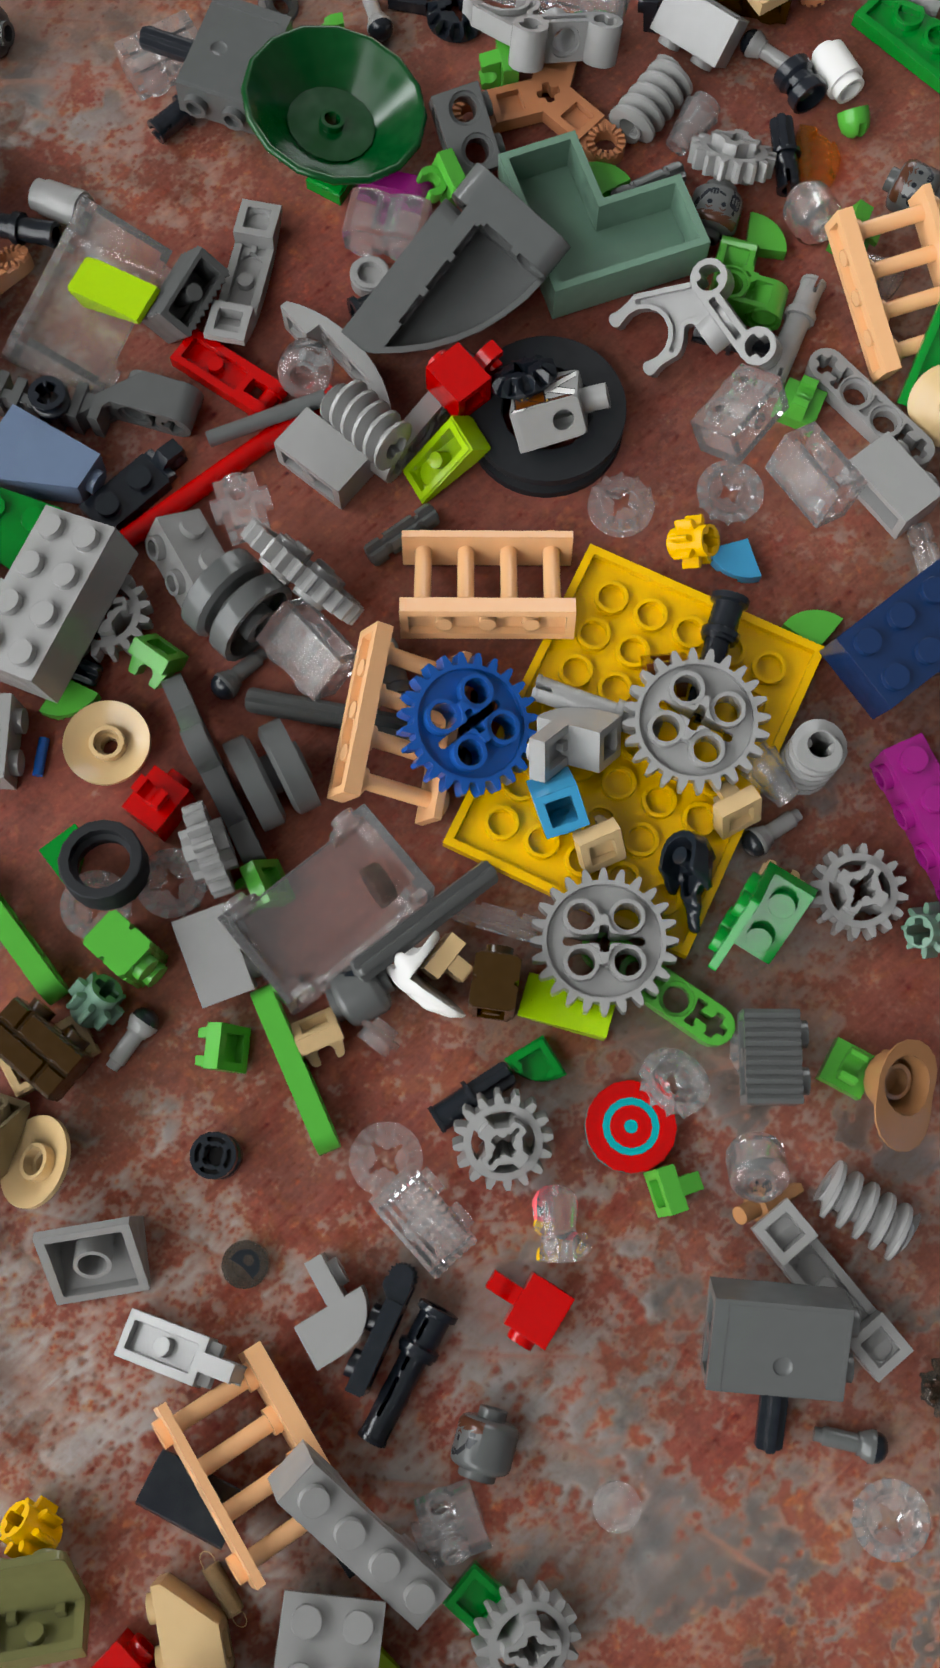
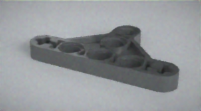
M178 673L161 681L181 730L179 733L228 829L242 862L245 865L251 860L267 859L182 674Z

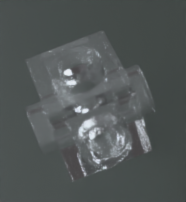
M254 471L245 474L240 472L231 473L221 481L212 483L217 499L209 501L216 525L225 524L232 546L246 542L240 533L253 517L271 528L266 512L273 510L274 507L267 485L258 487Z
M468 1478L449 1486L435 1488L428 1494L413 1499L418 1517L417 1521L411 1523L414 1540L419 1553L429 1552L436 1570L448 1565L461 1564L470 1556L492 1548L479 1502Z

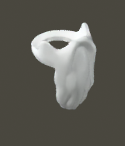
M435 930L422 947H413L406 953H396L394 964H390L386 968V972L402 991L428 1011L450 1018H463L466 1016L451 999L416 974L419 967L440 940L438 931Z

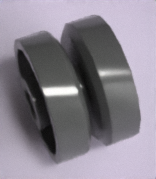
M237 548L220 556L200 574L189 589L182 604L181 617L184 623L199 636H210L209 642L212 648L227 661H237L256 650L277 628L290 606L292 592L290 587L284 586L273 574H264L262 563L245 549Z
M279 717L258 727L257 735L266 752L261 757H258L250 739L244 735H240L222 744L234 772L265 832L286 822V813L277 795L285 792L294 811L301 815L322 805L310 780L313 776L296 741H291Z

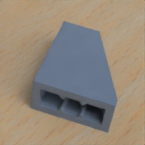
M12 404L0 422L1 488L22 495L29 494L34 499L82 504L91 494L94 495L104 485L107 471L100 453Z

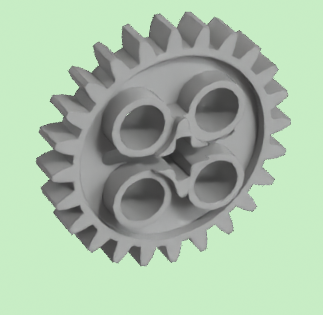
M254 517L240 533L243 540L260 554L261 557L258 560L284 586L289 585L290 582L295 584L292 592L319 611H322V609L327 610L341 621L352 626L365 610L360 605V602L343 588L346 583L334 573V569L321 558H318L315 562L310 560L314 552L299 540H294L286 533L280 532L278 534L276 531L274 532L269 526Z
M695 647L690 648L687 660L682 661L676 650L672 651L669 666L659 658L655 659L653 664L655 675L645 670L640 672L639 678L645 687L631 685L629 693L638 702H624L623 711L634 716V718L622 721L621 729L634 731V734L628 737L624 744L625 747H639V751L634 755L632 762L635 764L646 760L649 763L644 774L646 778L657 771L661 773L659 785L661 788H664L671 779L677 781V794H681L687 783L693 784L696 796H700L704 789V783L707 782L712 790L717 793L721 790L722 777L730 784L735 785L739 781L735 769L737 768L748 774L753 766L746 756L759 759L764 751L754 742L766 741L770 735L765 730L758 728L759 725L768 723L771 719L770 714L758 712V708L763 706L768 700L767 696L753 697L752 694L758 686L759 680H751L745 683L742 678L747 667L744 665L734 672L730 670L732 658L730 655L726 656L720 664L714 662V649H710L705 659L701 660L698 659ZM683 682L691 684L697 691V698L692 701L680 700L674 693V686ZM666 702L671 708L681 714L670 710H663L659 707V703ZM719 703L731 704L737 711V719L733 722L720 720L715 714V705ZM695 713L703 716L701 720L702 725L696 731L688 727L690 722L688 718H692ZM658 722H669L675 727L677 737L671 741L659 740L653 733V726ZM711 729L716 732L729 734L732 737V741H724ZM699 742L712 744L717 751L716 760L712 762L699 760L694 754V745Z
M601 867L598 880H592L590 874L585 869L582 870L581 884L578 885L567 876L564 881L565 893L553 887L550 889V896L554 901L553 905L544 902L539 903L538 909L546 916V919L532 920V927L542 932V935L530 938V946L542 949V952L532 957V964H546L547 967L539 975L540 982L554 979L555 983L552 986L550 995L553 997L562 991L568 993L565 1004L567 1008L572 1006L577 999L583 1001L582 1010L584 1015L589 1013L593 1004L599 1005L602 1017L607 1016L609 1007L613 1004L616 1005L621 1015H625L627 1001L630 999L638 1008L643 1007V991L654 997L659 993V989L653 980L667 982L670 978V974L661 966L675 965L677 961L676 956L666 952V949L675 947L679 943V938L666 935L667 931L675 927L676 920H662L661 917L669 907L668 902L654 905L652 901L657 889L654 887L643 894L639 891L642 878L638 876L630 885L624 883V870L618 872L615 880H609L606 868ZM579 909L585 910L592 916L593 924L587 929H575L568 922L570 913ZM620 910L632 911L638 917V926L630 930L620 928L614 921L615 913ZM604 932L607 933L609 941H626L633 938H641L645 944L643 946L612 943L608 952H602L597 943L565 946L563 940L565 938H572L575 940L596 941L599 933ZM583 954L592 960L594 969L587 975H576L570 970L568 961L574 955ZM623 954L632 955L639 963V971L634 975H623L615 968L614 960Z

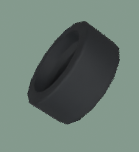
M105 819L88 822L74 830L62 844L57 859L59 876L73 897L90 909L102 911L122 908L135 900L145 888L150 874L148 853L134 831L120 822ZM107 843H116L125 847L130 854V865L120 880L102 888H91L83 883L79 877V867L82 859L90 850Z

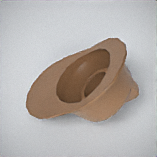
M906 1039L897 1043L891 1050H882L881 1053L876 1054L869 1061L864 1072V1090L874 1105V1121L878 1134L886 1146L897 1152H909L919 1146L926 1136L930 1122L933 1092L938 1069L936 1057L932 1050L920 1040Z

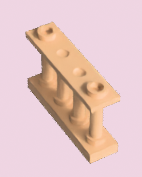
M931 182L922 185L908 200L909 208L862 222L856 218L854 208L851 206L837 210L824 226L872 383L886 380L902 368V358L917 354L925 335L922 334L898 342L896 339H893L889 327L890 318L936 305L940 300V199L934 195ZM915 224L922 248L876 262L868 258L864 244L866 238ZM927 264L933 288L888 302L881 299L876 284L878 278Z
M402 530L403 565H415L414 597H399L401 639H574L576 598H561L560 566H571L573 531ZM432 565H457V597H431ZM474 565H500V598L474 597ZM517 565L543 566L544 598H518Z
M376 621L360 631L327 799L344 803L360 797L364 791H369L418 806L415 824L424 826L440 821L448 808L450 796L447 790L442 793L439 792L440 779L435 777L427 783L422 781V787L418 788L371 774L366 765L369 751L372 748L411 760L417 758L415 752H401V749L409 744L410 740L378 731L377 725L374 724L377 709L381 706L396 711L410 707L400 699L401 693L386 689V684L383 683L386 667L390 664L422 675L421 669L429 663L436 667V661L395 648L394 643L391 642L394 626ZM464 650L462 652L464 653L468 663L472 656V653ZM469 686L464 687L465 692L467 691ZM431 710L433 724L438 728L445 729L446 721L444 716L438 711ZM458 728L439 742L441 749H445L456 740Z
M261 1341L238 1354L242 1365L247 1367L241 1386L222 1382L175 1414H172L167 1403L164 1402L153 1409L158 1419L151 1423L165 1450L172 1445L175 1448L229 1546L232 1554L226 1557L225 1560L240 1586L248 1581L251 1588L256 1590L266 1585L257 1567L308 1531L292 1517L247 1549L232 1522L273 1494L268 1477L278 1466L224 1503H221L208 1476L271 1433L274 1436L282 1433L291 1451L285 1454L286 1457L304 1440L330 1464ZM257 1389L266 1405L261 1410L262 1416L197 1459L183 1432L244 1391L248 1390L252 1393Z

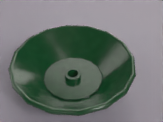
M302 25L271 37L250 58L241 86L248 125L265 150L297 174L332 185L370 184L400 171L421 147L428 118L421 86L403 60L371 36L338 25Z

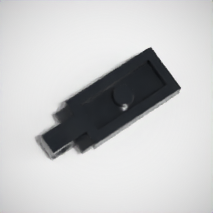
M173 438L159 447L156 452L152 448L97 490L94 495H91L79 505V508L88 519L116 527L120 531L173 489L171 484L178 477L175 471L188 461L185 450Z

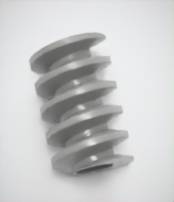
M666 54L657 55L655 61L649 64L647 70L639 76L637 82L629 88L627 94L621 97L618 105L614 106L609 113V122L615 124L616 128L622 129V133H625L626 143L635 144L638 141L650 143L653 141L656 135L655 132L663 129L665 121L672 118L674 110L679 109L684 99L691 95L693 85L688 74L673 57Z
M357 379L348 384L340 383L335 385L323 396L320 404V414L323 419L329 421L333 428L341 432L347 441L352 442L358 451L363 452L366 459L373 462L378 470L385 471L391 468L403 455L407 442L411 437V424L405 420L401 421L400 414L397 411L390 410L386 401L379 400L375 391L368 390L364 381Z
M812 719L802 723L781 750L777 760L780 784L789 792L797 795H810L818 792L845 761L847 741L843 732L834 723L825 719Z
M842 1160L837 1161L827 1172L813 1197L814 1202L817 1199L822 1202L819 1217L823 1219L835 1210L838 1212L835 1223L836 1228L841 1229L849 1221L853 1222L851 1238L857 1240L867 1231L870 1233L867 1248L872 1251L883 1242L887 1245L884 1259L886 1261L892 1260L910 1242L919 1226L921 1214L913 1216L914 1210L909 1203L903 1202L897 1205L896 1195L892 1192H886L880 1196L881 1188L876 1182L871 1181L863 1186L864 1176L861 1172L854 1171L847 1175V1163Z

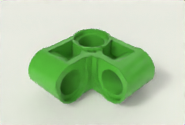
M722 235L715 259L721 261L734 277V289L727 301L745 326L751 328L762 326L770 331L777 330L781 325L789 294L787 286L779 280L754 272L760 251L758 244ZM720 272L713 273L709 290H713L719 285L716 277Z

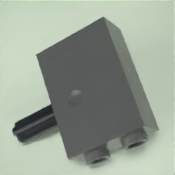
M212 0L194 40L152 26H143L140 31L139 46L143 50L183 63L175 81L180 110L187 112L193 117L206 118L224 124L229 129L241 130L255 135L246 121L241 94V86L248 62L271 37L293 29L292 17L243 0Z
M710 1276L700 1362L705 1389L759 1395L754 1444L757 1449L765 1451L766 1454H774L775 1451H781L783 1448L789 1397L837 1402L844 1401L846 1383H852L854 1378L853 1354L850 1353L851 1337L857 1338L860 1331V1313L858 1308L853 1307L845 1288Z

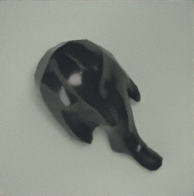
M681 830L673 833L666 840L662 848L658 868L670 895L675 896L679 885H681L680 897L686 908L688 928L690 932L698 934L700 932L702 894L704 889L708 891L712 888L711 878L713 862L716 856L706 837L696 831Z

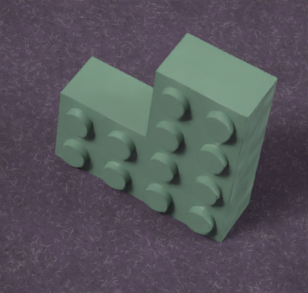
M575 130L498 154V179L560 234L571 247L539 286L552 319L689 276L697 262L707 258L711 242L681 174L603 197Z

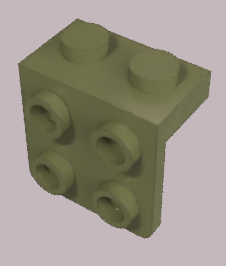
M43 1548L35 1551L32 1555L10 1559L0 1557V1668H30L87 1657L91 1597L67 1552L54 1548Z

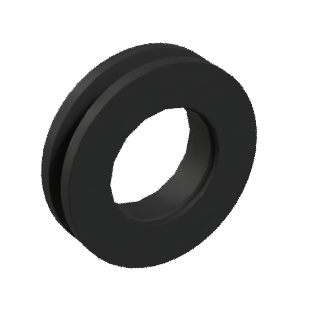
M529 337L501 348L503 356L499 360L503 363V366L508 365L511 360L516 361L524 356L531 358L535 355H542L543 358H553L558 372L579 370L583 387L606 382L611 408L588 413V432L581 435L570 445L553 450L536 449L521 454L517 440L507 429L503 417L504 410L510 399L494 395L491 387V399L469 415L474 419L491 447L478 461L480 466L491 478L505 488L531 497L553 498L566 496L593 484L608 470L616 458L626 421L625 393L614 369L593 349L563 337Z

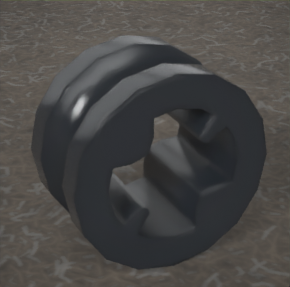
M51 375L41 376L30 384L28 398L36 414L41 418L57 420L69 411L71 398L60 379ZM52 392H55L57 399L52 403L48 399L47 404H44L42 397L47 393L51 397Z

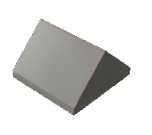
M128 1216L33 1232L32 1240L57 1306L151 1289L143 1216Z

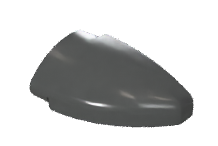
M477 162L452 194V201L462 212L445 198L341 332L361 350L373 354L424 351L457 342L483 331L526 301L545 281L571 247L560 234L496 176Z

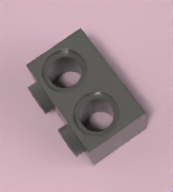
M477 80L431 96L428 106L442 150L453 149L465 176L475 165V163L467 158L465 152L466 146L471 143L479 144L485 151V161L480 164L491 173L498 171V154L506 152L500 132L494 133L489 117L493 116V106L487 90L481 91ZM457 102L467 103L472 109L473 119L468 122L459 121L453 114V105Z

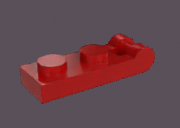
M197 328L192 331V336L184 339L170 356L173 367L238 407L248 416L269 409L276 403H282L289 394L286 386L278 379L221 343L204 339L203 332ZM255 386L263 391L258 399L250 395Z

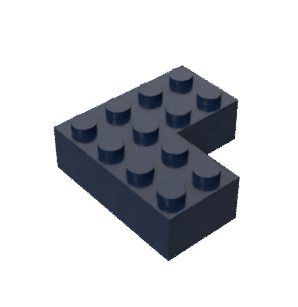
M940 558L819 651L872 719L892 709L938 672L940 673Z

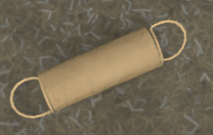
M218 1560L205 1570L203 1567L202 1572L228 1619H233L244 1606Z

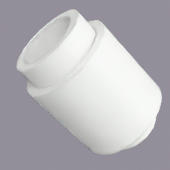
M826 40L813 51L811 59L814 66L813 72L814 74L821 75L827 83L828 90L826 94L830 99H835L837 103L843 104L853 99L862 90L865 84L862 77L863 70L842 40Z

